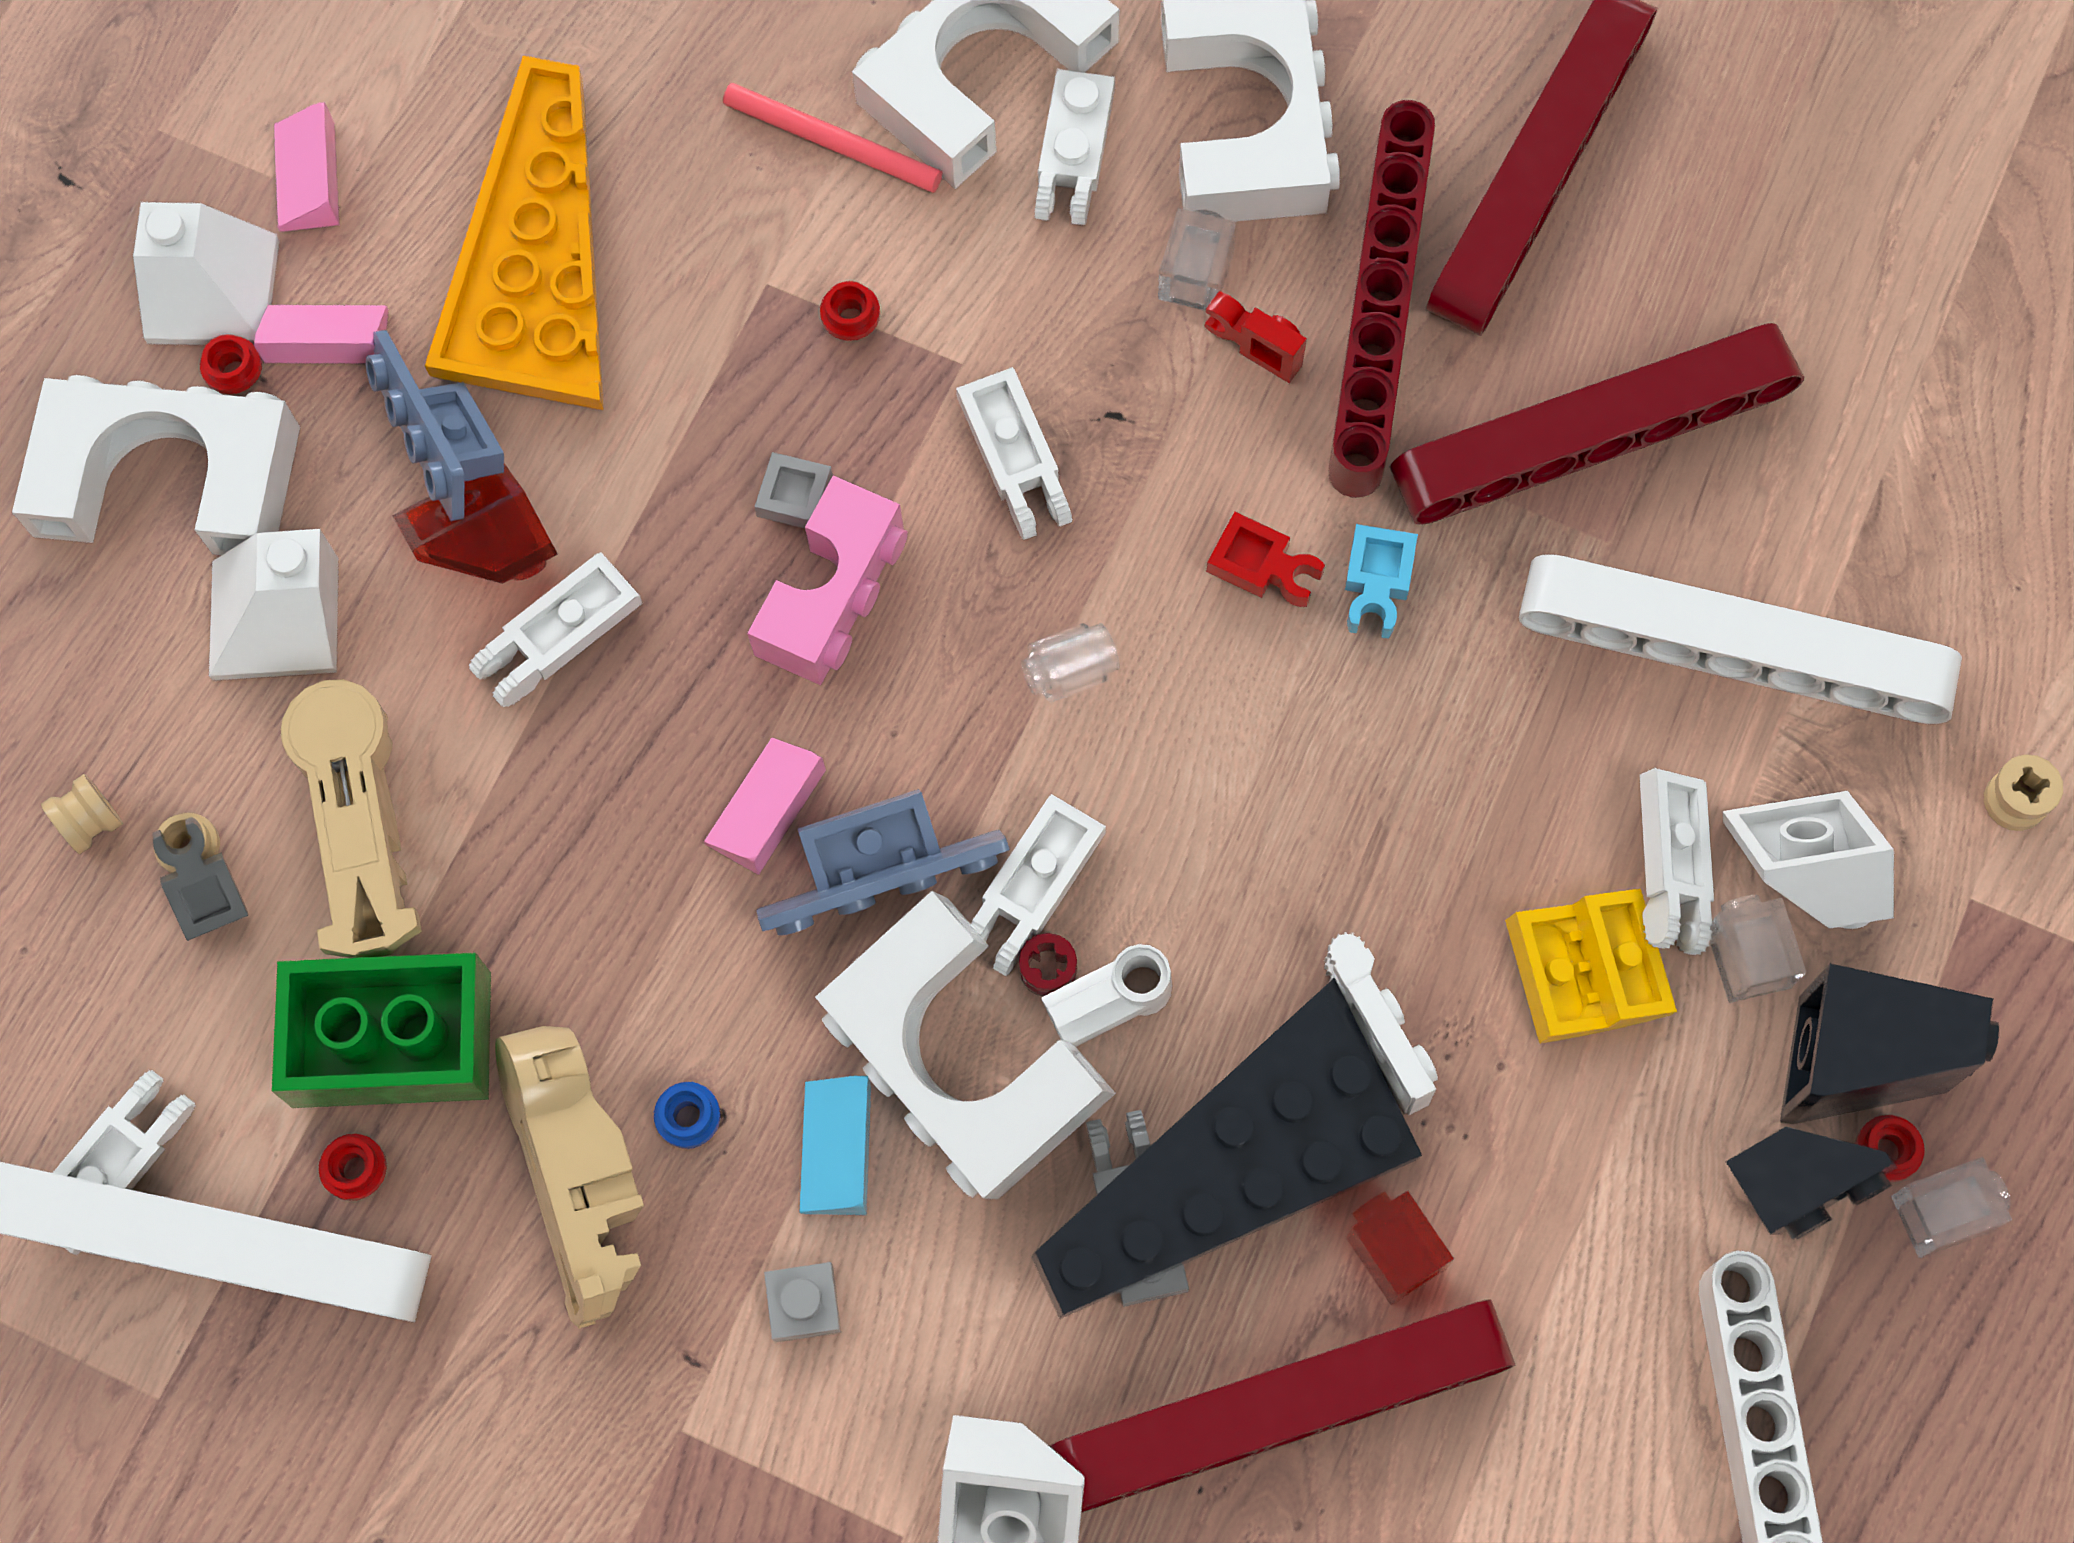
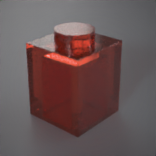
M1408 1190L1393 1200L1389 1198L1386 1192H1383L1367 1201L1352 1213L1358 1223L1351 1227L1346 1239L1391 1306L1447 1270L1454 1260V1257Z

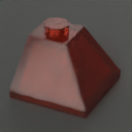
M505 463L504 473L464 481V519L450 521L440 500L432 501L430 497L392 515L417 561L501 584L511 579L521 581L533 577L546 567L547 560L558 555L525 491Z

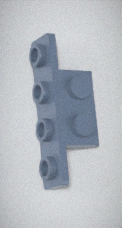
M387 330L376 331L373 333L374 354L366 356V371L370 386L374 392H382L387 416L392 427L400 426L402 429L407 455L413 464L420 463L430 499L432 501L440 500L450 521L464 519V481L504 473V452L464 382L419 389Z
M920 789L798 828L797 830L817 889L758 908L756 910L762 931L775 928L779 936L792 934L814 924L813 915L837 908L839 915L852 914L873 906L876 903L874 895L895 888H899L901 895L916 893L937 883L935 875L960 867L961 874H971L988 869L998 863L996 855L1010 849L1006 837L1000 830H994L939 848Z

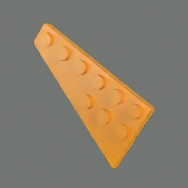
M522 56L425 362V368L430 377L464 382L465 384L604 411L583 77L580 67L577 65Z

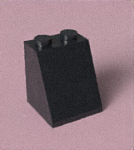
M1830 963L1799 996L1780 1122L1798 1124L1949 1092L1968 1076H1972L1978 1068L1985 1064V1061L1990 1062L1994 1057L1999 1040V1023L1991 1021L1993 998Z

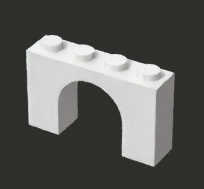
M933 0L922 11L910 13L900 24L897 33L881 47L868 50L859 59L855 69L852 71L856 103L923 162L941 170L942 178L956 189L996 153L995 121L952 85L942 73L940 67L950 49L960 40L980 31L992 29L1010 30L1023 34L1035 41L1069 71L1085 73L1119 42V8L1109 0Z
M1161 0V30L1167 72L1217 67L1246 68L1260 73L1272 81L1281 91L1288 105V109L1282 118L1272 127L1259 134L1244 138L1181 143L1179 179L1185 226L1327 213L1330 190L1339 189L1340 175L1337 154H1327L1325 138L1332 136L1330 102H1320L1318 86H1324L1325 84L1324 56L1322 50L1313 51L1311 36L1317 35L1318 32L1316 1Z
M82 375L70 376L68 380L44 378L12 513L33 537L93 543L106 484L117 463L131 450L146 442L160 438H182L198 443L207 449L208 470L195 531L213 555H223L256 533L279 531L300 426L285 401L263 392H251L246 397L222 395L213 389L200 386L190 387L187 391L162 389L155 384L144 381H131L127 386L103 384L94 378Z
M931 891L815 998L828 1012L822 1018V1021L830 1033L847 1048L854 1043L869 1061L863 1067V1070L870 1081L887 1097H890L895 1092L910 1110V1113L904 1119L915 1135L929 1147L937 1143L951 1159L952 1163L946 1169L955 1183L972 1198L979 1193L983 1199H999L1116 1093L1074 1044L1062 1040L1057 1041L1009 1086L991 1097L977 1101H960L948 1095L937 1086L929 1076L920 1053L919 1033L924 1013L938 992L986 950L989 945L948 898Z

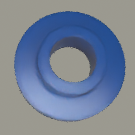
M681 1082L669 1087L661 1094L654 1109V1122L661 1137L669 1144L683 1149L695 1148L709 1141L716 1133L721 1119L720 1106L714 1094L705 1086L695 1082ZM687 1106L698 1108L700 1116L693 1126L682 1127L677 1124V1115L682 1108Z

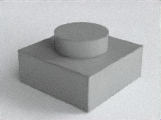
M772 452L754 506L757 517L805 528L833 476L831 466Z
M831 1262L764 1272L771 1335L775 1343L841 1333L834 1270Z

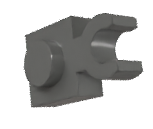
M193 817L185 819L191 840L184 848L174 849L165 842L161 830L153 832V847L156 855L162 862L174 866L176 869L175 872L160 877V883L187 941L249 916L246 905L222 852L203 859L201 854L205 845L204 834L201 825Z

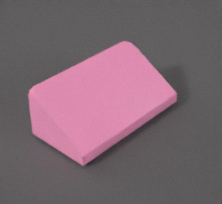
M322 102L313 104L274 124L277 214L280 232L339 225L335 124L326 103Z
M267 305L255 334L254 347L264 363H366V356L374 354L373 333L387 330L388 308L387 306Z
M771 738L704 841L705 845L759 875L825 773L826 769L823 758L811 751Z

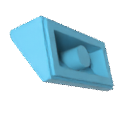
M848 1076L805 1082L800 1214L867 1215L871 1082L868 1076Z

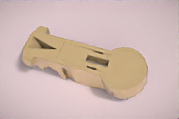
M344 679L323 680L305 688L290 702L282 719L281 740L287 755L308 779L333 924L317 930L319 947L324 954L346 958L382 957L391 955L399 946L422 932L417 910L414 907L405 908L404 899L401 897L399 887L407 885V878L405 872L392 855L393 852L401 851L395 812L384 771L393 746V742L388 734V716L377 699L363 686Z
M541 1026L497 1038L495 1046L496 1064L505 1104L521 1142L566 1294L564 1301L570 1320L578 1328L593 1325L596 1320L609 1317L612 1314L620 1291L627 1289L641 1266L638 1253L617 1256L614 1244L601 1247V1244L609 1233V1229L634 1221L644 1207L641 1195H638L631 1172L633 1168L622 1132L593 1097L585 1059L574 1033L570 1028Z

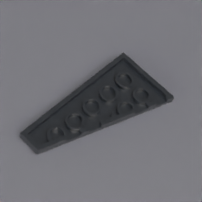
M1335 977L1032 1255L1033 1262L1059 1319L1408 1165L1422 1156Z

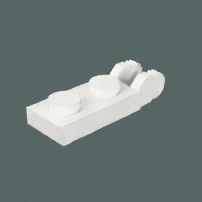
M1057 69L1038 168L1039 185L1035 204V219L1049 220L1050 213L1054 209L1055 187L1062 186L1076 188L1070 205L1072 224L1086 225L1092 191H1097L1114 97L1115 77Z
M1013 367L956 388L957 399L1001 500L1006 499L1010 514L1022 539L1025 540L1037 534L1034 515L1031 509L1027 507L1022 493L1042 486L1049 513L1057 525L1060 527L1071 523V510L1058 481V467Z
M601 552L597 553L503 626L504 632L487 644L478 654L474 655L475 657L469 664V669L480 680L482 678L486 679L510 663L519 650L527 660L513 670L508 677H504L493 692V697L501 706L509 707L512 704L514 705L523 696L533 691L542 677L544 680L549 678L643 604L640 595Z
M1654 768L1640 774L1646 894L1650 898L1642 913L1643 925L1645 926L1644 933L1646 934L1645 939L1653 947L1662 949L1670 948V945H1674V942L1677 940L1676 946L1680 947L1679 951H1684V953L1691 955H1701V952H1705L1706 947L1710 946L1709 942L1712 940L1711 933L1713 931L1710 930L1712 925L1711 902L1714 901L1706 782L1701 779Z
M1052 794L1048 797L983 895V905L971 923V926L985 942L999 915L1017 925L1007 942L1001 946L995 958L993 969L1004 976L1009 975L1017 964L1020 952L1026 942L1032 939L1033 935L1036 936L1041 933L1106 833V826Z
M1345 932L1344 935L1338 934L1336 939L1332 938L1331 945L1329 944L1328 946L1329 952L1324 961L1326 962L1324 965V969L1327 970L1326 976L1331 977L1330 981L1335 977L1392 1094L1403 1113L1411 1115L1430 1104L1436 1091L1433 1082L1438 1079L1435 1067L1422 1046L1417 1045L1412 1048L1400 1025L1405 1023V1019L1394 995L1387 988L1379 991L1370 973L1375 958L1369 948L1364 947L1365 942L1360 940V936H1354V933L1347 934Z
M149 1070L139 1077L114 1108L109 1106L53 1173L132 1190L163 1153L165 1148L162 1145L178 1132L196 1105L185 1095H180V1097H177L166 1106L158 1119L144 1133L130 1121L140 1114L156 1097L163 1083L162 1077L153 1070ZM65 1248L74 1255H78L80 1252L77 1250Z

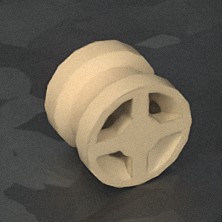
M2026 754L2014 757L1988 782L1984 791L1985 808L1989 816L1998 825L2008 830L2024 831L2034 828L2059 804L2063 795V780L2059 771L2044 758ZM2019 780H2022L2031 789H2035V792H2028L2026 788L2021 787Z
M85 774L73 781L72 790L63 797H50L41 803V807L50 821L78 854H82L92 845L93 837L100 832H113L123 825L122 820L111 804Z

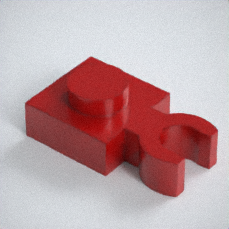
M1221 291L1216 294L1206 308L1205 312L1210 317L1205 322L1204 327L1219 338L1232 340L1239 344V354L1290 384L1303 366L1307 338L1301 335L1299 329L1291 321L1278 315L1269 316L1256 307L1250 313L1236 299Z
M1234 511L1207 562L1206 572L1261 598L1269 584H1273L1280 588V592L1287 602L1298 607H1307L1311 591L1298 586L1293 578L1300 574H1307L1314 579L1321 580L1325 564L1319 558L1310 554H1298L1293 557L1286 554L1291 537Z

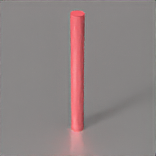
M730 83L725 91L723 104L929 192L934 193L939 187L942 179V171L735 83Z

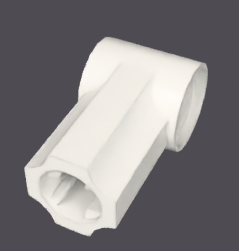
M1138 944L1127 947L1118 954L1115 961L1041 999L1060 1039L1077 1047L1138 1015L1147 1016L1161 1010L1171 997V970L1167 958L1160 950L1150 945ZM1140 967L1150 968L1160 976V982L1151 992L1144 994L1134 993L1124 985V980L1128 973Z

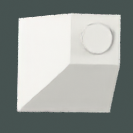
M141 202L133 259L143 335L147 344L207 345L215 337L226 334L243 337L254 344L255 334L267 305L272 303L279 248L277 234L201 203Z
M320 529L256 533L212 561L209 677L212 681L337 673L338 557Z
M1848 791L1723 811V823L1762 880L1829 929L1836 927L1856 929L1866 926L1869 922L1894 918V849Z
M953 1415L943 1467L938 1543H1078L1085 1477L1022 1423Z

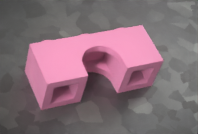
M832 476L805 526L810 552L833 562L838 567L835 575L827 584L813 590L796 589L776 580L747 633L754 656L818 685L822 684L830 668L838 670L843 664L852 642V636L848 635L858 615L866 617L870 613L880 589V583L876 581L886 563L893 565L898 560L905 546L908 534L903 528L900 504L836 476Z

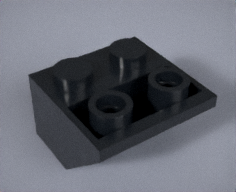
M1790 1127L1780 1129L1726 1161V1164L1770 1235H1781L1787 1231L1792 1240H1798L1830 1222L1832 1218L1826 1208L1848 1196L1852 1204L1858 1206L1891 1187L1892 1184L1885 1174L1898 1168L1891 1156L1885 1151Z

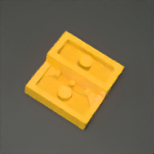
M1641 888L1588 895L1572 905L1515 912L1505 920L1539 1044L1628 1027L1667 1017L1677 1012L1659 948L1648 944V940L1645 939L1646 934L1644 933L1645 926L1643 925L1642 913L1646 908Z

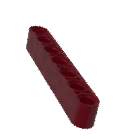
M1641 0L1592 1L1443 268L1429 297L1426 311L1479 336L1485 332L1645 41L1658 8Z
M1400 100L1391 104L1385 110L1381 119L1328 468L1329 480L1333 487L1342 495L1351 498H1361L1370 495L1380 486L1390 447L1435 131V119L1430 109L1414 100ZM1407 136L1414 139L1415 141L1404 142L1398 140L1396 137ZM1399 187L1405 189L1408 193L1396 194L1390 192L1388 188ZM1391 239L1397 241L1401 246L1388 247L1379 241ZM1374 292H1385L1390 294L1394 299L1390 301H1381L1375 299L1370 294ZM1376 345L1383 348L1387 353L1371 355L1365 352L1362 347ZM1359 399H1368L1374 401L1380 408L1366 411L1358 408L1353 402ZM1350 454H1361L1370 459L1372 464L1355 466L1350 464L1344 457Z
M1767 323L1419 445L1399 455L1391 463L1390 471L1414 523L1418 525L1430 524L1769 404L1796 390L1804 382V375L1779 326L1775 323Z
M1491 1299L1065 1438L1049 1445V1447L1085 1477L1081 1512H1085L1496 1375L1516 1366L1493 1302Z

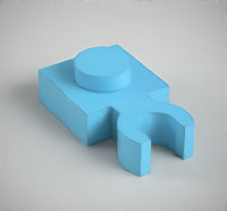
M1356 524L1345 590L1362 594L1355 598L1350 606L1347 619L1349 632L1357 633L1361 616L1365 613L1373 612L1378 614L1383 620L1381 637L1390 638L1397 620V610L1390 598L1407 600L1418 534Z

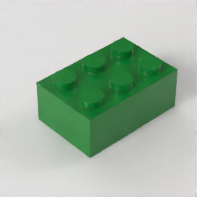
M476 953L277 961L272 1092L291 1108L489 1100L491 972Z

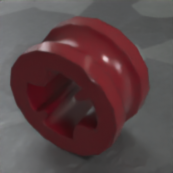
M1045 933L1036 935L1026 942L1020 952L1019 970L1021 980L1027 989L1037 996L1044 997L1076 980L1077 957L1075 949L1068 940L1057 934ZM1041 952H1055L1056 962L1067 963L1064 972L1056 969V979L1044 980L1042 979L1040 969L1030 968V963L1033 959L1037 962L1041 961Z

